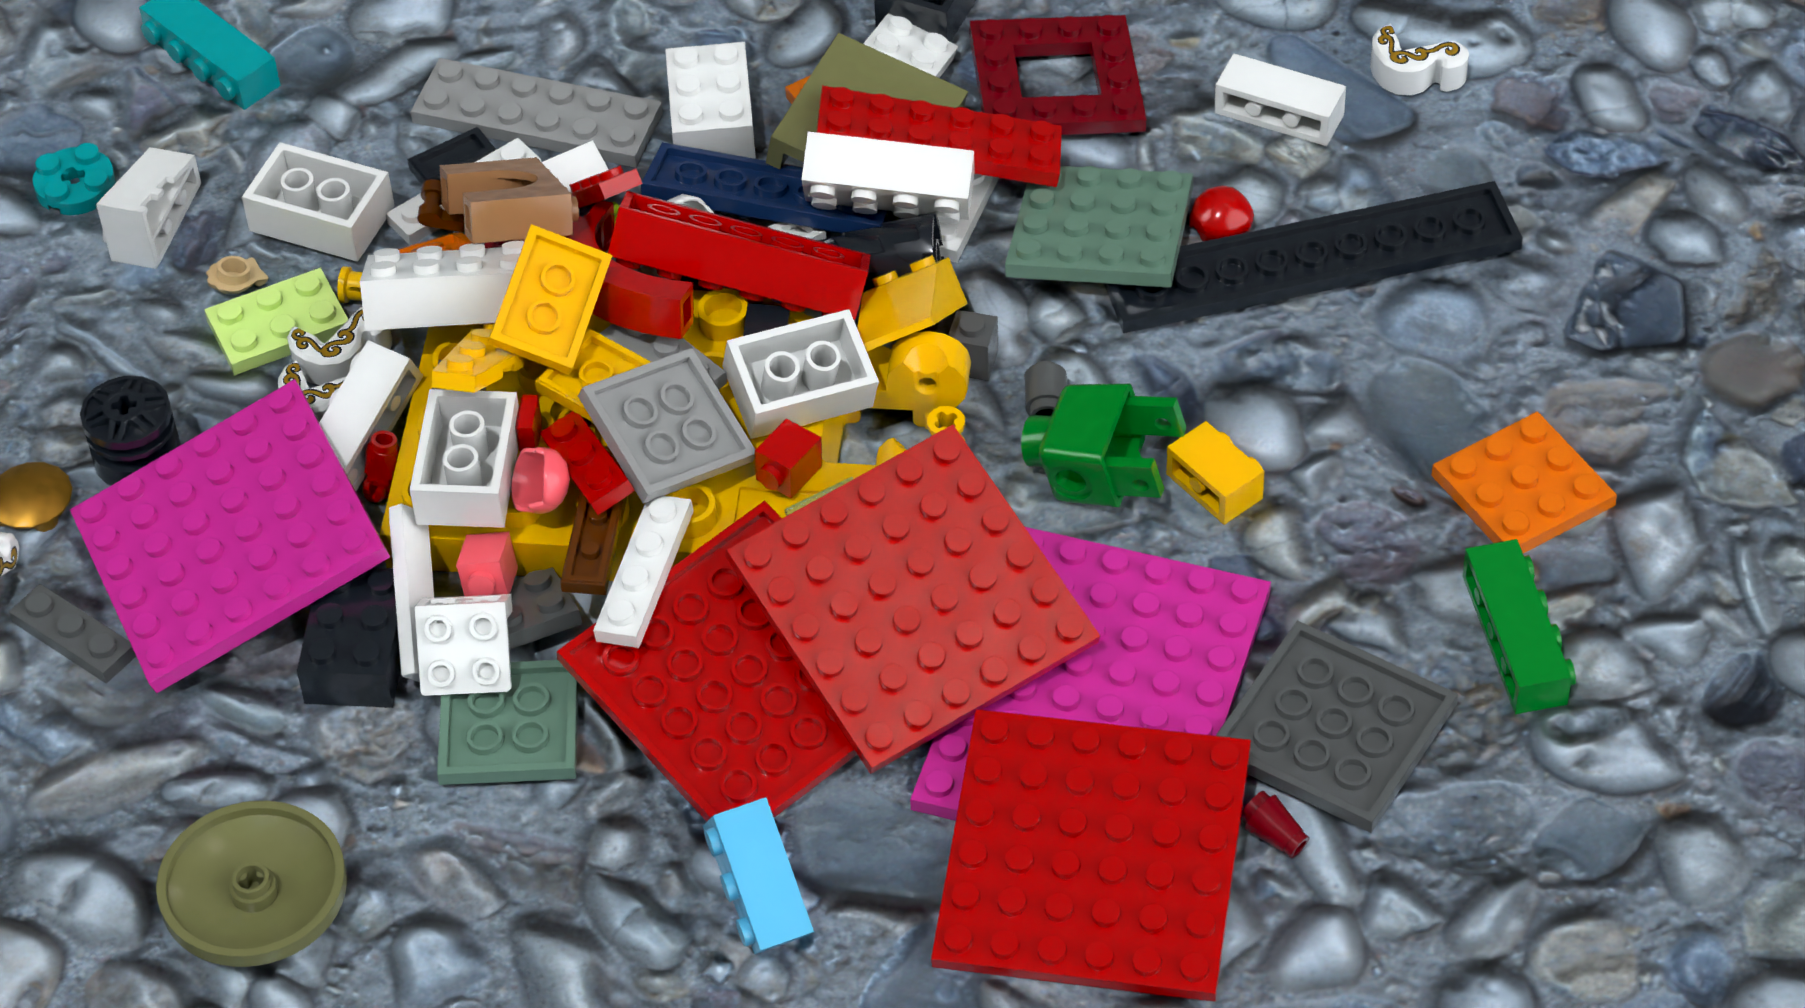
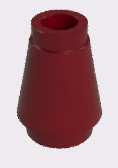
M1261 791L1242 810L1241 820L1246 824L1245 830L1281 852L1286 853L1290 858L1295 857L1310 839L1276 795L1270 797L1265 791Z

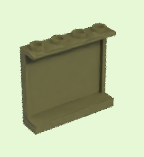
M838 33L772 134L765 163L781 169L788 156L804 162L808 132H816L822 85L845 87L853 91L870 94H886L890 97L912 101L923 100L931 104L953 108L965 106L968 91ZM893 213L892 221L899 220L900 218L894 216Z

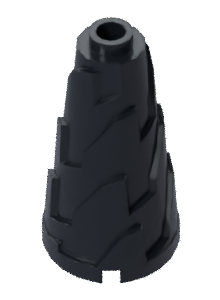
M936 213L883 222L880 224V227L843 232L842 236L817 240L871 255L863 293L875 287L872 279L896 270L898 277L912 272L909 264L933 255L935 262L944 259V256L940 254V246H943Z

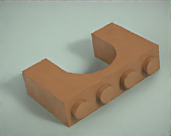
M537 157L440 165L442 206L449 215L464 214L465 235L473 244L525 239L531 224L561 236L573 235V222H577L579 219L577 198L575 196L571 197L567 187H564L559 179Z

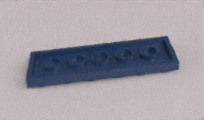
M664 142L661 143L642 180L643 184H641V194L667 201L678 195L686 194L699 197L711 210L733 213L742 218L755 217L772 220L775 223L782 222L817 228L826 232L843 233L880 227L881 223L888 222L892 212L877 209L876 214H862L853 211L852 206L836 205V209L832 210L816 208L811 205L812 202L805 201L801 180L803 167L783 164L781 169L765 163V160Z

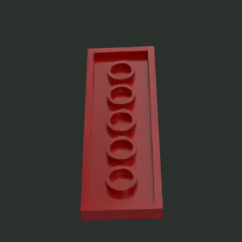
M822 85L816 133L973 150L974 174L1057 187L1061 160L1062 126L1054 125L1046 121L1013 118L1005 114L971 111L964 107L953 108L936 105L923 100L912 101L890 97L886 94H870L853 91L845 87Z

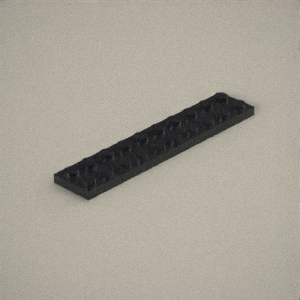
M1492 181L1180 246L1171 287L1104 283L1122 332L1128 333L1522 249L1523 237L1496 182Z

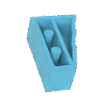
M765 797L713 815L702 827L708 848L712 856L715 857L721 871L720 880L726 898L729 902L733 901L740 919L736 920V926L745 947L751 945L754 954H758L813 933L812 924L767 798Z

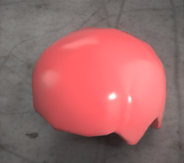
M537 447L524 448L520 452L514 466L511 482V496L514 507L518 511L535 514L549 513L556 509L568 493L570 476L567 462L556 450Z

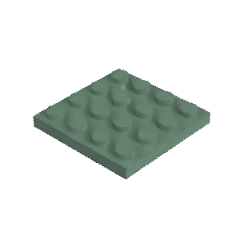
M1060 166L1057 187L1027 182L1005 262L1006 277L1171 287L1193 191V173L1141 171L1133 168L1106 169L1094 166Z

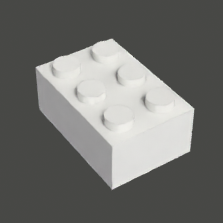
M745 42L666 49L673 144L756 159Z
M279 142L242 196L249 231L357 262L387 219L386 213L395 207L388 172Z
M849 309L727 340L722 367L726 371L729 385L751 439L771 434L786 418L803 426L873 407L879 381Z
M429 389L410 485L416 525L505 527L512 475L518 453L515 429L519 409L517 392L477 391L471 393Z

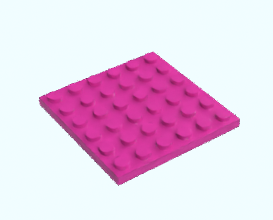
M295 379L70 509L146 679L156 693L390 558L303 390Z

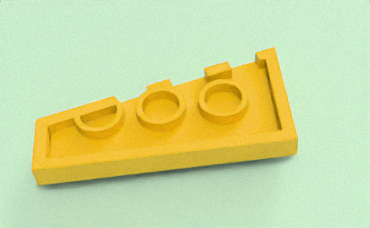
M494 323L477 324L432 370V388L475 393L502 379L503 372L517 371L523 368L525 358L487 344Z

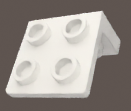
M511 594L422 598L416 604L415 619L420 691L422 695L507 692L511 689L507 618L513 612Z

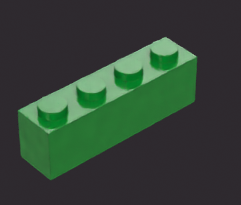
M1517 539L1466 548L1462 577L1515 715L1568 705L1570 686L1576 683L1575 669L1570 658L1564 659L1561 651L1562 639L1557 624H1551L1547 616L1548 602L1543 589L1537 590L1534 583L1535 572L1531 557L1523 555Z

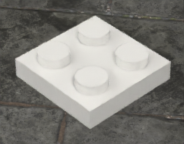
M889 13L863 43L938 78L953 61L959 47L938 33L925 31L913 25L908 19L893 16Z

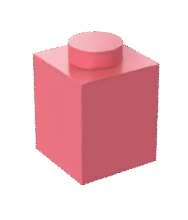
M509 531L466 534L456 564L464 596L510 594L518 570V564Z

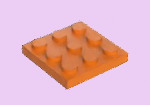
M1538 411L1432 465L1431 476L1493 543L1517 539L1523 553L1616 505L1617 494Z

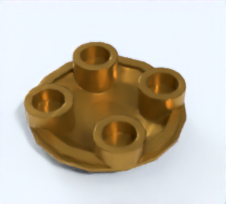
M26 462L6 470L0 475V526H9L15 529L34 528L40 532H46L55 528L58 524V516L64 512L71 502L73 487L69 476L58 466L45 462Z

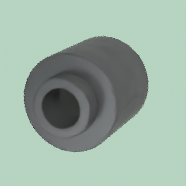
M1040 361L1029 367L1024 374L1025 408L1030 416H1052L1060 393L1067 386V373L1062 366L1052 361Z

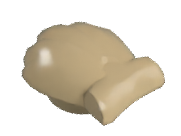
M227 256L212 264L209 270L206 271L209 287L223 294H240L253 285L260 287L268 281V276L260 269L253 257L244 259L239 256Z

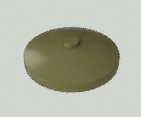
M247 801L210 812L191 824L175 839L167 850L158 871L156 883L157 901L168 931L191 954L219 965L232 967L259 966L296 954L313 943L326 931L342 906L346 893L347 872L343 854L335 835L315 815L302 808L283 802Z

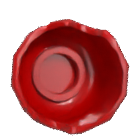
M1219 185L1207 188L1195 199L1189 219V227H1195L1202 241L1242 234L1250 231L1254 220V213L1251 204L1240 191L1233 187Z

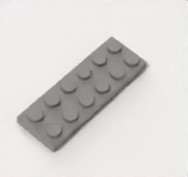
M439 58L410 111L412 123L461 133L478 127L487 138L506 142L519 138L526 146L560 153L567 152L593 140L605 162L635 168L663 114L661 101Z

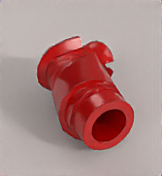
M381 430L375 432L371 436V442L367 444L364 473H367V478L362 483V491L364 497L373 503H378L388 498L400 447L397 444L396 435L390 431Z

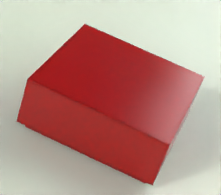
M523 394V397L520 398L515 426L519 453L524 448H537L539 446L542 417L538 395Z

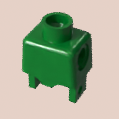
M1130 383L1071 384L1062 389L1052 416L1031 415L1027 418L1022 431L1021 450L1023 460L1027 466L1044 468L1053 496L1057 500L1118 508L1124 496L1161 498L1164 485L1155 458H1143L1141 456L1146 435L1183 437L1187 427L1176 397L1135 396Z

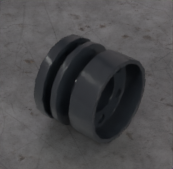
M122 376L110 379L95 387L83 400L80 411L82 426L96 474L107 485L115 484L181 445L167 391L154 380L143 376Z

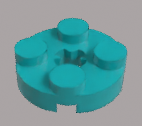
M82 143L77 147L65 148L54 153H46L38 157L35 162L36 171L33 175V186L39 203L48 210V205L52 208H58L62 215H80L97 209L96 204L116 183L111 161L106 155L99 152L97 145L93 143ZM79 178L80 182L71 184L69 180Z

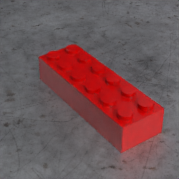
M626 191L619 206L608 254L616 258L615 262L627 268L639 269L641 265L657 269L658 275L669 279L680 280L682 275L698 279V284L704 288L722 290L723 286L737 289L740 290L739 295L746 299L763 301L764 297L779 300L781 301L780 306L796 312H804L805 308L821 311V316L849 309L853 320H856L871 257L870 254L630 191Z

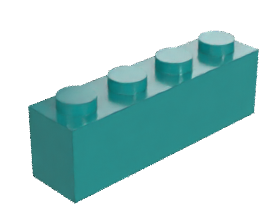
M150 0L139 7L143 22L141 31L147 41L152 45H159L167 51L173 61L182 63L192 70L198 80L201 82L206 81L216 88L225 100H232L245 110L281 86L275 57L198 0Z

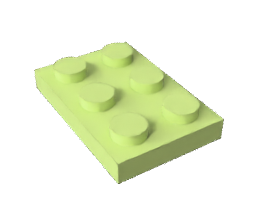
M321 267L204 309L207 322L234 376L291 355L287 336L292 327H297L310 333L325 343L348 320Z

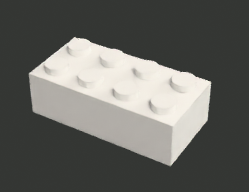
M808 132L801 179L805 201L812 202L811 205L813 207L827 210L836 209V205L852 206L853 211L862 214H876L877 209L894 211V216L904 219L918 217V214L936 213L939 222L956 224L959 223V219L969 220L974 180V151Z
M524 241L506 242L502 244V247L485 248L483 244L471 243L460 246L459 250L442 251V247L425 246L418 248L416 252L400 253L395 248L375 251L374 255H368L360 279L365 331L495 323Z

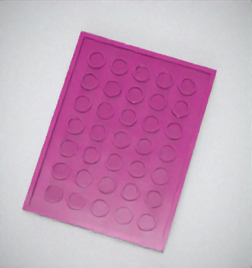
M1025 527L1101 637L1096 645L983 710L1216 736L1231 715L1270 596L1271 581ZM975 714L934 737L910 799L911 810L956 821Z

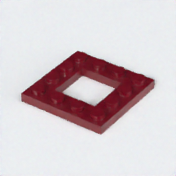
M1126 15L970 21L969 36L981 111L983 113L1005 114L1013 118L1031 121H1046L1062 126V135L1146 131L1147 119ZM1091 54L1098 95L1022 98L1015 57Z

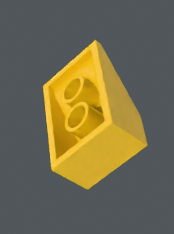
M933 255L909 264L912 270L910 273L898 277L896 270L872 279L875 287L862 293L857 327L866 351L935 325L968 304L949 257L935 262Z

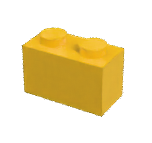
M1207 421L1167 446L1166 475L1222 524H1227L1263 499L1265 471L1255 458L1245 455L1233 444L1227 434L1217 431Z

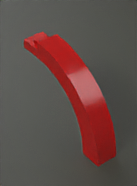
M596 202L587 215L579 216L578 221L573 222V235L564 237L606 252L609 249L614 230L613 202ZM611 259L592 314L607 322L637 332L682 339L694 322L693 282L647 275L629 269Z

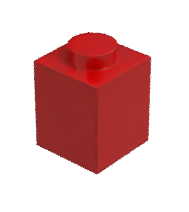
M787 418L755 450L756 480L760 481L766 488L776 490L789 498H792L822 467V437Z

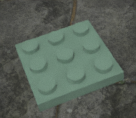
M558 660L510 662L512 687L507 692L441 695L437 765L439 785L576 779L578 682Z

